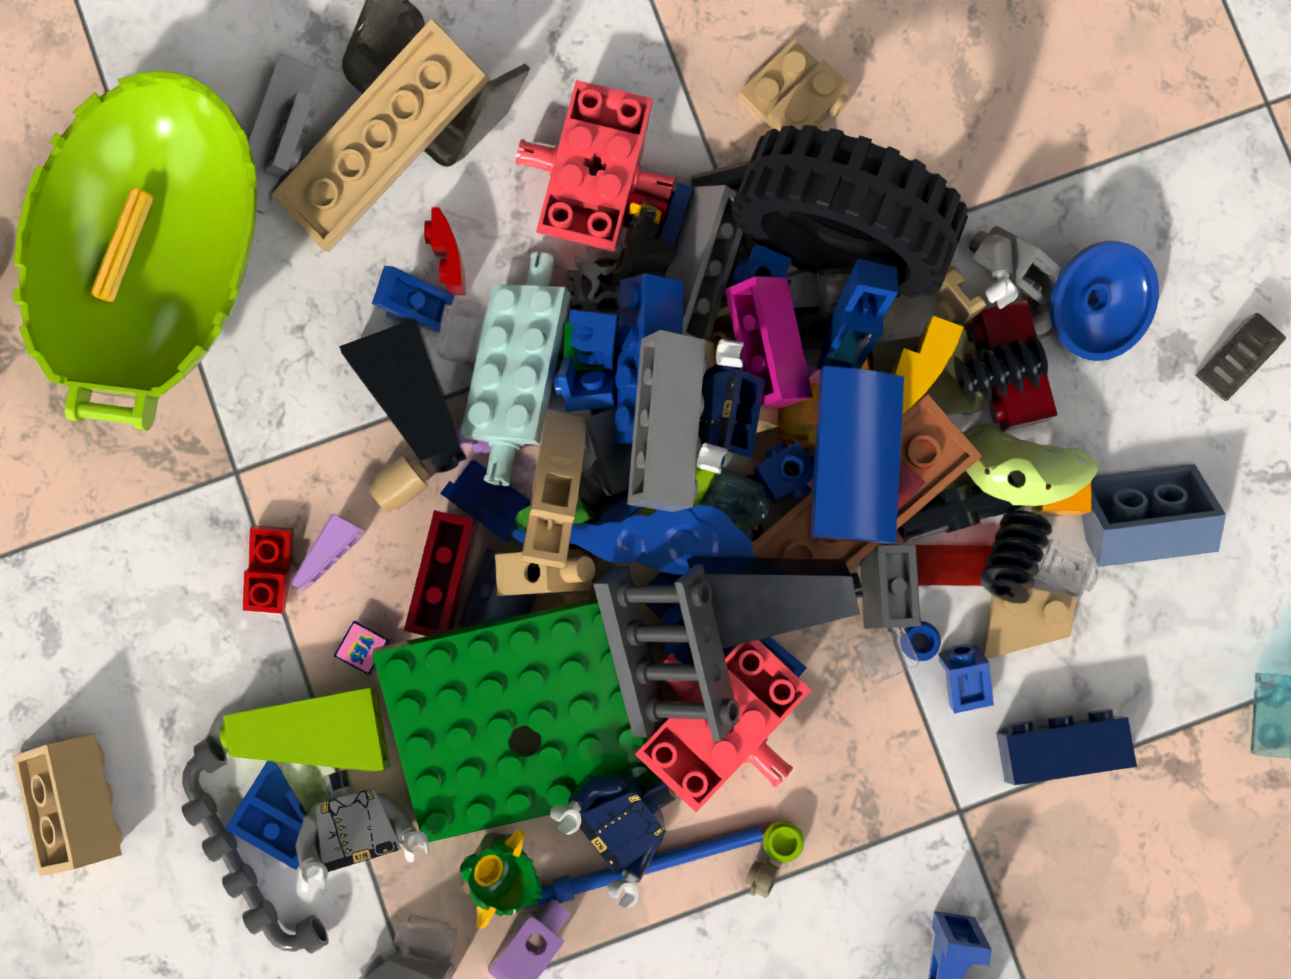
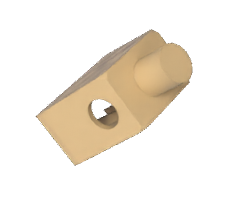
M586 549L568 550L564 569L521 561L522 552L495 555L497 596L561 594L591 590L592 579L595 575V564L590 558V552ZM528 567L540 568L538 580H529L527 576Z

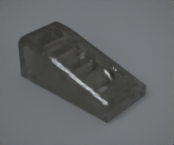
M1254 313L1241 322L1195 376L1221 399L1227 401L1286 340V336L1261 314ZM1241 342L1255 355L1251 358L1237 344ZM1228 354L1244 367L1241 371L1225 358ZM1216 366L1220 367L1233 379L1230 384L1213 370Z

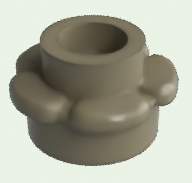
M766 857L762 863L755 860L749 870L745 883L751 886L750 894L752 896L757 893L767 898L776 882L780 867L769 863V857Z

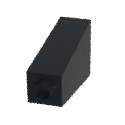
M416 319L339 346L342 355L429 473L434 471L437 473L450 471L459 465L458 462L467 459L424 334Z
M692 557L687 559L689 570L694 565H703L706 581L711 586V602L722 648L860 614L857 598L864 597L861 581L857 572L850 574L844 559Z

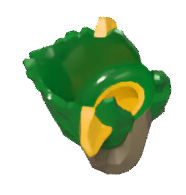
M517 829L514 834L506 835L503 833H487L475 853L465 857L460 865V877L463 879L462 891L472 900L477 908L476 926L483 929L487 927L494 914L499 916L503 914L512 915L513 912H519L521 908L535 906L537 900L542 899L541 891L543 889L539 884V877L536 875L533 860L522 849L525 839L522 829Z

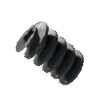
M1030 336L1026 339L1025 343L1021 340H1014L1011 342L1010 347L1005 344H999L995 347L994 352L989 348H983L979 351L978 357L972 352L964 354L962 361L959 357L955 356L954 370L961 393L970 405H974L976 403V392L978 391L981 392L986 401H990L992 399V388L996 387L1001 397L1007 396L1009 383H1012L1017 393L1023 392L1025 379H1028L1033 389L1038 388L1040 375L1047 376L1048 360L1038 337Z
M1021 510L1010 511L1003 515L1000 520V528L995 534V541L990 548V555L985 562L986 568H984L980 575L981 584L993 596L1016 604H1023L1029 600L1030 595L1027 590L1034 586L1035 582L1032 576L1039 572V565L1037 563L1043 559L1044 553L1042 549L1047 547L1049 543L1047 536L1052 533V525L1047 519L1039 514Z

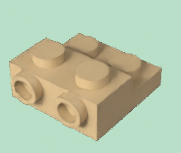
M793 39L739 91L738 98L771 129L775 128L780 131L783 126L793 125L798 130H802L804 125H812L822 130L823 126L821 123L829 115L833 118L838 116L850 102L847 96L851 85L824 59L819 63Z

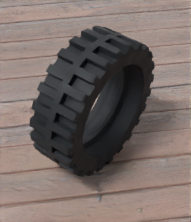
M793 125L783 126L780 131L775 128L769 130L765 136L763 135L759 138L731 207L734 220L740 223L739 227L744 233L752 235V241L792 258V266L800 270L806 269L813 272L818 278L839 282L840 286L844 287L858 259L897 267L898 294L896 298H899L901 294L909 298H917L920 294L927 296L942 287L968 219V209L965 202L960 201L961 195L955 188L946 187L947 180L938 173L931 174L925 170V164L917 159L909 160L901 156L900 151L888 146L884 148L871 143L872 139L861 135L858 138L847 136L842 130L830 128L828 132L821 131L816 126L804 125L802 130H798Z

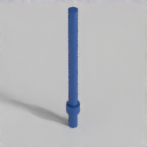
M756 825L655 854L644 875L761 842L763 837L760 827ZM609 867L571 879L569 875L552 879L553 884L542 887V899L537 900L535 906L549 903L551 899L557 900L559 904L574 900V895L608 886L613 880H622L624 876L622 872L616 875Z

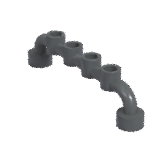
M212 736L197 743L193 748L194 756L187 762L182 773V785L189 799V802L182 805L184 818L192 826L202 822L209 837L202 841V849L210 861L216 862L221 858L230 873L222 877L223 887L230 897L236 898L242 894L250 909L242 914V918L248 931L254 935L263 931L271 944L282 951L296 952L305 949L308 953L313 954L329 942L325 927L316 916L311 915L296 924V934L289 935L281 929L277 922L278 915L270 901L264 899L257 886L258 880L255 872L242 860L237 851V841L234 835L224 828L217 815L215 801L208 793L204 792L199 782V774L203 769L208 773H213L227 764L226 753L221 744Z

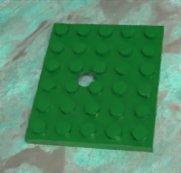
M597 598L373 649L374 663L419 831L427 835L429 842L550 815V810L554 805L564 804L567 806L568 798L592 775H621L626 772H632L645 789L660 780L635 755L649 736L644 738L633 737ZM520 726H530L533 731L540 734L541 743L531 753H518L509 744L508 739L512 731Z

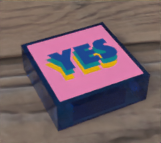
M353 620L334 657L367 675H372L376 668L372 655L373 649L388 645L391 639Z

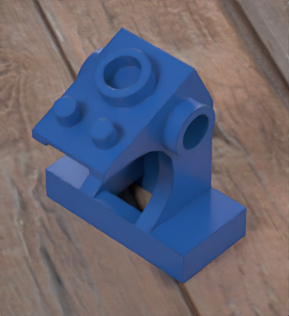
M934 911L932 929L935 933L928 979H964L966 970L972 964L989 966L992 949L976 918Z

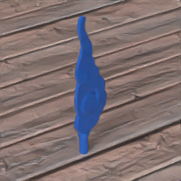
M695 505L692 508L675 512L656 510L650 516L633 515L619 523L606 522L599 526L580 523L572 524L569 543L579 545L606 561L615 563L637 561L650 568L684 575L689 570L687 559L692 557L761 558L754 555L753 545L749 537L736 528L732 520L723 511L707 505ZM515 529L512 533L513 537L524 543L526 532Z

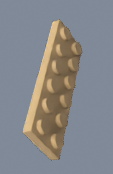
M430 19L271 195L323 251L330 252L491 78L437 22Z

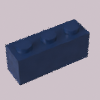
M1113 709L1088 712V720L1075 722L1072 715L1048 718V726L1033 728L1032 721L1008 724V732L996 733L1004 781L1012 785L1137 767L1128 717L1113 715Z

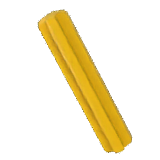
M130 189L94 281L91 295L99 300L113 302L153 201V196L142 189Z

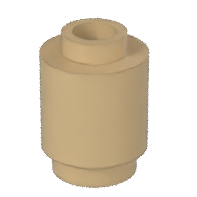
M403 455L373 478L375 483L368 487V490L386 513H389L394 508L399 510L429 486L425 479L430 474L416 457L409 461Z

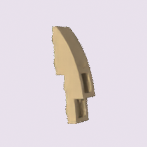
M546 410L521 561L562 569L565 567L582 471L586 417Z

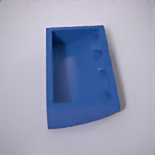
M822 367L819 374L810 538L896 543L904 390L903 376L856 368Z

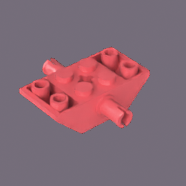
M576 80L559 145L552 148L527 142L523 139L520 140L519 148L521 150H517L516 165L549 171L550 175L536 230L537 233L615 252L624 228L629 192L633 191L670 201L675 176L642 170L640 165L653 98ZM592 168L602 169L598 170L596 176L589 174V170Z
M759 640L735 645L724 655L734 699L739 705L740 721L721 742L713 741L708 720L666 718L635 753L645 765L696 813L743 763L750 762L774 787L781 784L783 780L781 779L782 776L772 766L785 778L793 769L790 764L785 762L766 744L767 737L812 690ZM673 653L664 661V663L682 664L674 657ZM664 680L681 696L679 701L703 702L699 681Z

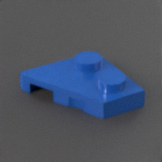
M267 761L225 829L297 871L299 870L300 866L295 844L303 819L308 813L278 765L274 761Z

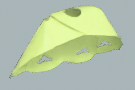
M982 425L963 432L965 437L982 455L980 459L966 470L967 473L985 493L1009 501L1012 505L1038 506L1061 501L1073 496L1091 483L1098 471L1097 463L1078 447L1064 449L1031 443L996 430L988 425ZM979 432H982L981 434H979L978 437L969 436V435H976V434H978ZM1076 454H1077L1083 461H1085V462H1087V463H1089V464L1080 463L1078 457L1076 456ZM985 469H989V474L985 473ZM1018 470L1025 475L1026 481L1023 486L1015 487L1008 482V475L1012 471ZM1047 484L1051 485L1050 489H1046Z

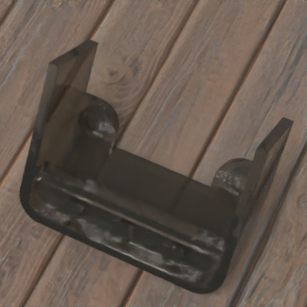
M365 1L342 60V68L347 80L360 93L363 94L425 26L422 14L410 1ZM523 64L493 80H489L424 151L435 162L445 167L452 166L463 160L507 115L531 68Z

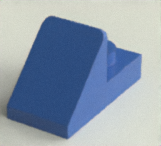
M384 266L372 304L386 310V316L401 322L416 319L419 327L443 333L454 296L394 266Z

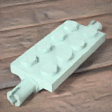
M538 252L531 254L526 284H492L460 434L466 439L488 442V445L492 447L484 481L494 485H500L502 481L503 486H509L515 452H519L520 448L525 444L540 445L545 412L548 410L571 296L566 287L550 286L556 258L548 253L541 252L540 259H538Z

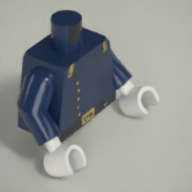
M720 339L716 350L717 363L706 370L703 376L701 395L704 397V410L699 420L698 433L701 439V449L697 458V467L717 474H721L722 469L720 467L724 464V455L727 452L752 458L766 380L741 371L740 368L743 366L740 352L744 342Z
M626 772L621 775H592L568 798L567 806L564 804L554 805L550 810V816L558 822L565 818L558 825L557 830L566 835H571L580 828L616 875L622 872L623 879L613 880L608 885L607 892L609 897L617 899L621 891L625 889L624 896L620 899L619 905L624 908H631L636 904L639 896L638 889L634 883H639L643 878L666 833L664 817L660 809L676 800L677 797L675 792L661 779L645 789L632 772Z

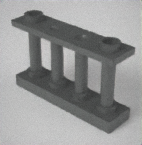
M694 565L675 582V585L636 586L633 583L629 566L613 567L593 585L633 737L647 738L666 718L708 720L713 741L721 742L740 721L739 705L734 699L711 602V586L706 581L703 565ZM639 603H680L685 625H646L642 619ZM648 642H689L694 664L655 663L652 659ZM658 680L699 681L703 702L665 701L661 695Z

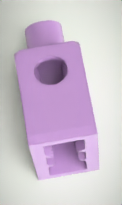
M551 899L537 919L529 913L488 966L489 973L496 979H538L564 943V940L556 934L571 916V913L554 899ZM532 934L542 935L544 942L537 951H530L526 948V942Z

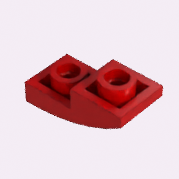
M431 207V220H425L424 239L425 244H431L436 257H446V259H440L439 263L440 283H446V287L451 295H466L465 271L457 241L439 207Z
M254 525L250 528L249 565L244 571L243 611L278 614L285 612L291 573L294 528Z

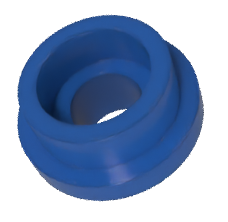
M921 621V626L904 627L900 634L899 643L902 652L909 659L927 661L933 658L939 651L941 639L939 632L932 624ZM918 633L922 634L926 639V644L921 649H917L913 645V637Z

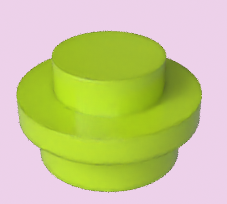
M784 820L777 821L766 829L763 836V846L771 859L780 863H788L798 858L802 853L804 837L801 830L794 823Z

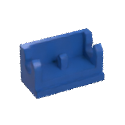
M570 310L569 323H571L573 331L571 345L581 351L594 352L589 356L575 354L574 359L582 365L604 367L605 372H613L618 333L617 315Z

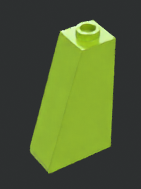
M377 687L223 715L224 724H221L219 729L221 744L224 749L228 748L229 757L375 772L391 767Z

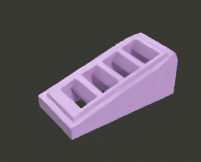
M331 514L293 577L292 585L299 589L307 590L354 546L366 531L339 515Z

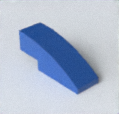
M861 259L857 260L833 314L817 367L820 369L823 366L861 369L883 332V317L898 294L897 267Z

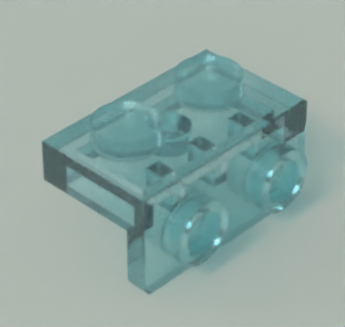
M721 466V474H716L699 505H707L723 511L732 520L735 527L744 532L750 539L749 535L755 525L760 526L769 512L770 504L767 502L765 485Z

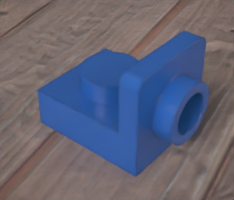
M564 357L560 371L556 372L554 376L555 391L558 397H563L567 412L615 407L617 388L615 377L617 372L603 373L601 371H591L582 376H577L573 357Z
M956 645L948 651L938 653L939 662L946 673L949 706L954 714L994 705L989 661L978 646Z

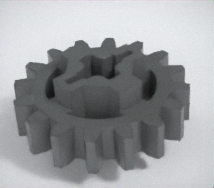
M620 244L615 252H609V250L601 248V253L597 254L593 248L588 247V258L586 260L578 256L574 258L578 270H567L566 273L567 278L574 282L565 286L571 293V296H575L569 301V307L571 310L581 308L580 311L617 315V321H619L618 293L620 290V280L627 279L630 275L634 277L647 273V266L644 264L636 267L638 254L633 252L628 257L623 256V245ZM605 263H612V264H614L613 266H610V267H600V266H598V265H600V264H605ZM584 278L592 286V290L589 292L586 300L581 292ZM612 281L615 282L614 293L611 290H606L604 293L601 292L602 282L606 285L611 284ZM606 307H616L618 309L610 312L601 311Z

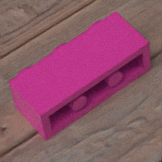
M755 276L726 288L725 292L736 341L744 342L740 352L743 361L742 371L766 379L761 409L783 408L813 398L787 278Z

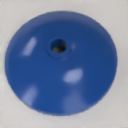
M1103 241L1084 248L1066 264L1056 280L1050 301L1052 328L1058 341L1065 349L1083 359L1104 361L1124 354L1138 343L1153 321L1159 299L1158 277L1150 259L1133 245L1120 241Z

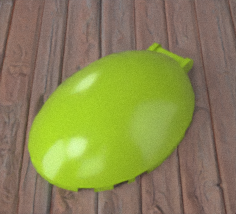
M168 71L140 72L117 79L119 86L101 96L94 92L72 112L77 117L61 136L55 132L49 143L54 148L44 166H36L23 201L13 265L19 267V288L13 289L14 303L20 305L23 326H20L19 330L28 355L35 358L48 380L69 387L65 403V416L69 421L82 422L87 418L133 424V427L137 430H150L154 423L159 398L183 381L204 359L218 339L231 315L250 259L255 235L258 189L254 158L246 133L232 109L210 87L190 76ZM132 188H139L151 194L153 201L115 300L113 302H105L92 296L91 289L129 191ZM93 392L109 396L135 399L134 408L90 402L91 394Z

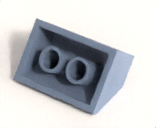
M1195 464L1094 477L1091 481V512L1082 515L1085 539L1099 567L1219 552L1226 513Z

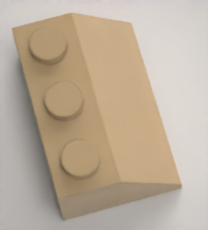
M95 733L46 744L13 756L39 876L77 869L122 855L120 848L122 833L120 827L114 821L111 808L113 793L110 785L105 781L102 768L104 753L101 745L96 741Z

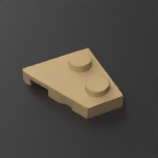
M950 265L942 287L937 291L935 290L933 294L938 301L936 307L941 318L964 326L986 304L979 295L969 300L961 285L965 284V279Z
M1031 588L1027 590L1030 595L1029 600L1023 604H1016L1001 600L992 595L981 652L986 658H993L1070 637L1077 597Z

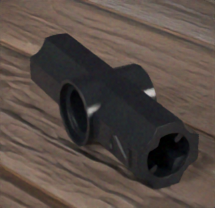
M1009 475L1008 482L1011 485L1018 487L1017 483H1015L1011 475ZM964 485L936 495L935 498L929 501L897 530L905 543L942 531L950 533L981 523L980 520L1015 511L1021 508V505H1012L1009 501L985 493L978 485L972 487Z

